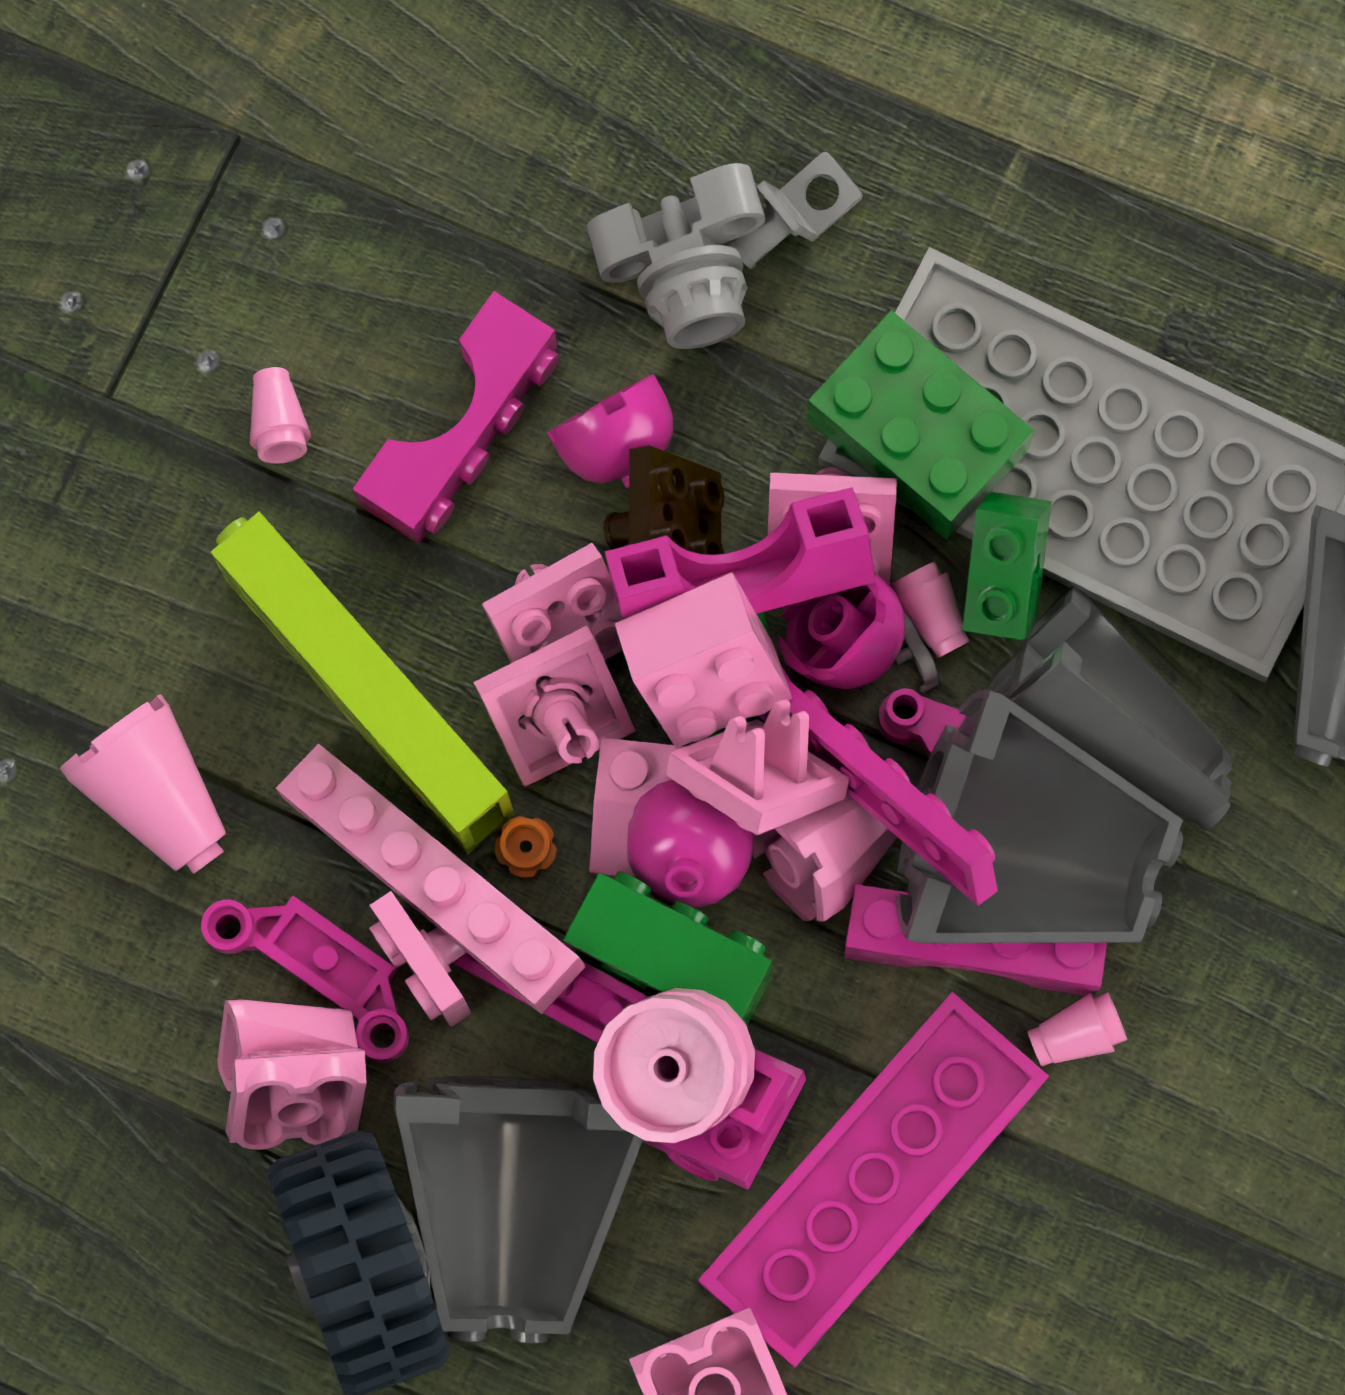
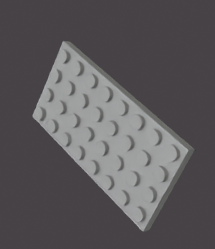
M929 247L895 313L1034 429L1029 451L992 492L1052 501L1043 575L1067 587L1075 586L1091 599L1265 683L1305 603L1311 516L1315 506L1318 505L1345 515V447ZM828 439L819 456L818 465L825 468H838L853 477H872ZM896 497V503L908 508ZM976 510L956 530L957 533L973 540Z

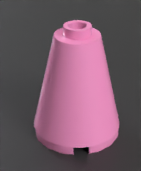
M161 694L157 695L150 703L147 701L91 742V749L80 757L75 754L60 767V771L67 778L66 780L175 872L184 865H187L194 874L224 852L217 841L226 835V831L173 712Z

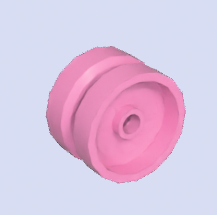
M674 988L627 1006L606 1025L594 1051L593 1080L603 1108L622 1129L645 1141L677 1143L700 1135L719 1124L743 1103L754 1079L755 1049L745 1022L727 1002L703 990ZM676 1061L679 1064V1074L672 1070Z

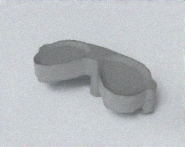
M904 613L906 634L903 642L907 647L900 651L895 661L900 665L914 658L924 683L920 687V692L925 693L939 685L936 666L913 622Z

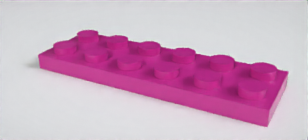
M952 992L698 1279V1282L733 1314L750 1307L765 1343L795 1369L1046 1082L1049 1075Z

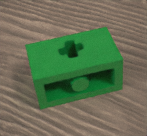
M989 492L976 509L962 631L1023 641L1026 639L1038 619L1052 501Z

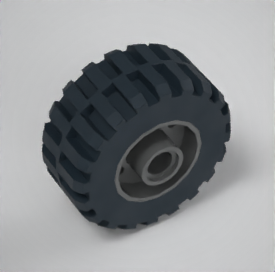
M354 1131L276 1159L267 1170V1175L294 1252L286 1254L285 1258L306 1317L316 1314L343 1394L368 1395L441 1368L450 1356V1352L430 1291V1265L412 1214L396 1195L373 1134Z

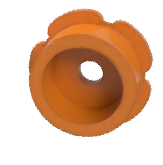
M523 816L512 818L503 825L501 837L495 841L497 860L500 864L507 865L509 872L514 876L521 878L533 877L536 875L537 870L548 869L555 860L557 848L552 843L554 832L548 823L539 818L529 819ZM522 842H530L532 849L529 852H522L520 850Z

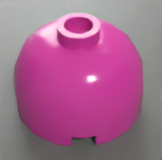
M652 374L603 399L583 413H578L548 431L547 434L559 456L569 469L585 481L603 484L621 479L625 488H629V449L648 445L663 451L667 449L673 434V414L666 395L655 375Z
M875 574V583L785 606L781 617L788 620L789 623L786 629V640L779 636V649L786 664L814 683L830 689H856L876 681L889 670L899 655L906 634L905 615L894 590Z
M671 780L657 784L639 798L628 825V862L636 879L648 885L652 889L650 894L657 900L671 906L674 901H679L693 908H700L715 904L739 886L752 860L754 833L741 828L736 824L735 820L706 801L697 799L688 789Z

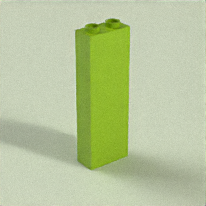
M259 511L248 521L245 517L233 521L219 534L216 539L218 546L211 551V554L226 582L468 855L515 815L509 791Z

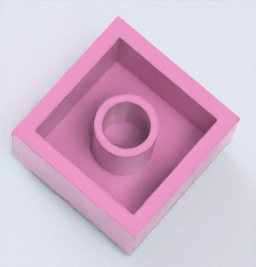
M733 572L614 623L632 680L675 748L708 738L714 732L725 728L730 719L738 716H743L745 719L759 716L769 711L773 703L783 699H792L773 642Z

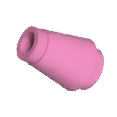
M279 367L262 369L253 375L250 445L257 450L259 459L267 463L279 464L297 460L307 452L306 443L309 441L311 433L293 384L290 381L289 372Z
M935 561L891 584L902 605L903 612L911 619L928 647L932 648L936 658L970 641L965 631H962L963 620L948 572L941 574Z
M1109 992L1095 998L1092 993H1089L1039 1024V1027L1028 1031L1030 1041L1041 1066L1053 1062L1055 1064L1115 1052L1113 1045L1128 1040Z

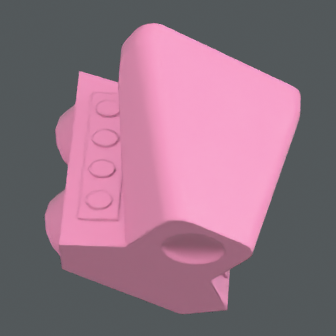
M252 1000L225 1001L217 1065L226 1089L231 1091L226 1124V1134L230 1143H238L247 1149L262 1150L277 1146L286 1139L302 1138L307 1143L318 1145L358 1131L367 1084L365 1051L358 1048L351 1010Z
M750 1307L629 1359L643 1395H787Z

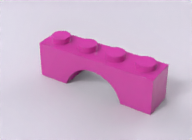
M495 291L492 292L459 339L463 359L475 377L473 399L464 417L447 433L431 440L401 442L388 439L353 487L355 498L360 507L418 545L428 531L437 534L443 528L455 506L450 501L463 482L471 485L479 477L490 457V454L486 452L490 443L498 432L507 435L512 430L525 407V404L520 401L533 383L539 386L545 383L555 369L560 357L559 354L555 353L558 349L555 330Z
M853 487L791 503L785 518L770 535L760 542L736 552L719 555L698 554L681 548L667 535L605 551L621 620L733 572L756 614L876 582L869 533Z
M855 884L844 958L904 968L935 966L972 970L1010 978L1032 988L1083 996L1092 993L1093 997H1095L1101 988L1107 943H917L907 940L903 936L897 919L896 898L899 893L908 895V892Z

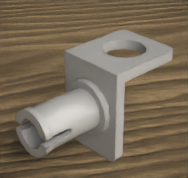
M823 152L780 190L763 180L757 188L766 198L764 202L767 206L763 209L765 215L764 224L754 232L729 241L727 244L729 247L738 250L743 263L749 269H753L758 261L790 233L795 237L800 235L811 242L815 241L862 199L863 194L829 153ZM818 176L832 177L839 187L837 201L827 210L813 209L806 200L807 187Z

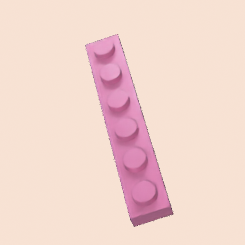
M319 743L275 788L286 802L540 1014L554 1002L585 968L578 955Z

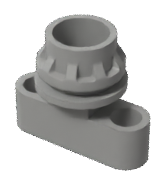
M727 164L690 178L695 193L694 198L680 203L679 198L676 196L664 197L660 202L661 211L641 218L640 213L632 209L630 203H627L594 217L587 224V231L601 279L605 282L618 283L638 278V290L642 298L645 299L646 309L650 318L664 328L667 342L674 348L693 349L709 346L733 336L745 325V317L741 306L747 291L746 281L742 273L743 261L738 250L722 244L754 232L765 222V215L751 168L746 164Z

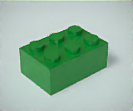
M892 310L808 400L807 422L872 477L897 479L896 497L946 540L956 532L982 503L989 492L995 489L1029 451L1034 429Z
M618 871L615 878L612 879L599 872L563 939L564 945L578 955L583 962L648 997L674 988L703 990L727 1002L747 1026L771 980L772 960L763 955L766 947L752 937L736 930H732L728 938L711 930L706 925L709 918L685 903L674 901L671 909L649 896L652 889L648 885L628 874Z

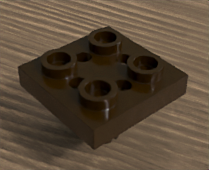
M650 445L629 449V511L621 513L612 512L606 516L603 526L606 543L613 550L667 535L675 544L687 551L706 555L724 554L721 544V510L724 505L721 472Z

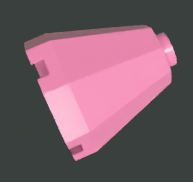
M846 793L845 800L760 835L754 834L753 857L756 859L760 855L766 854L772 865V868L763 873L770 888L803 921H811L815 917L817 921H825L845 908L854 896L855 884H863L897 836Z

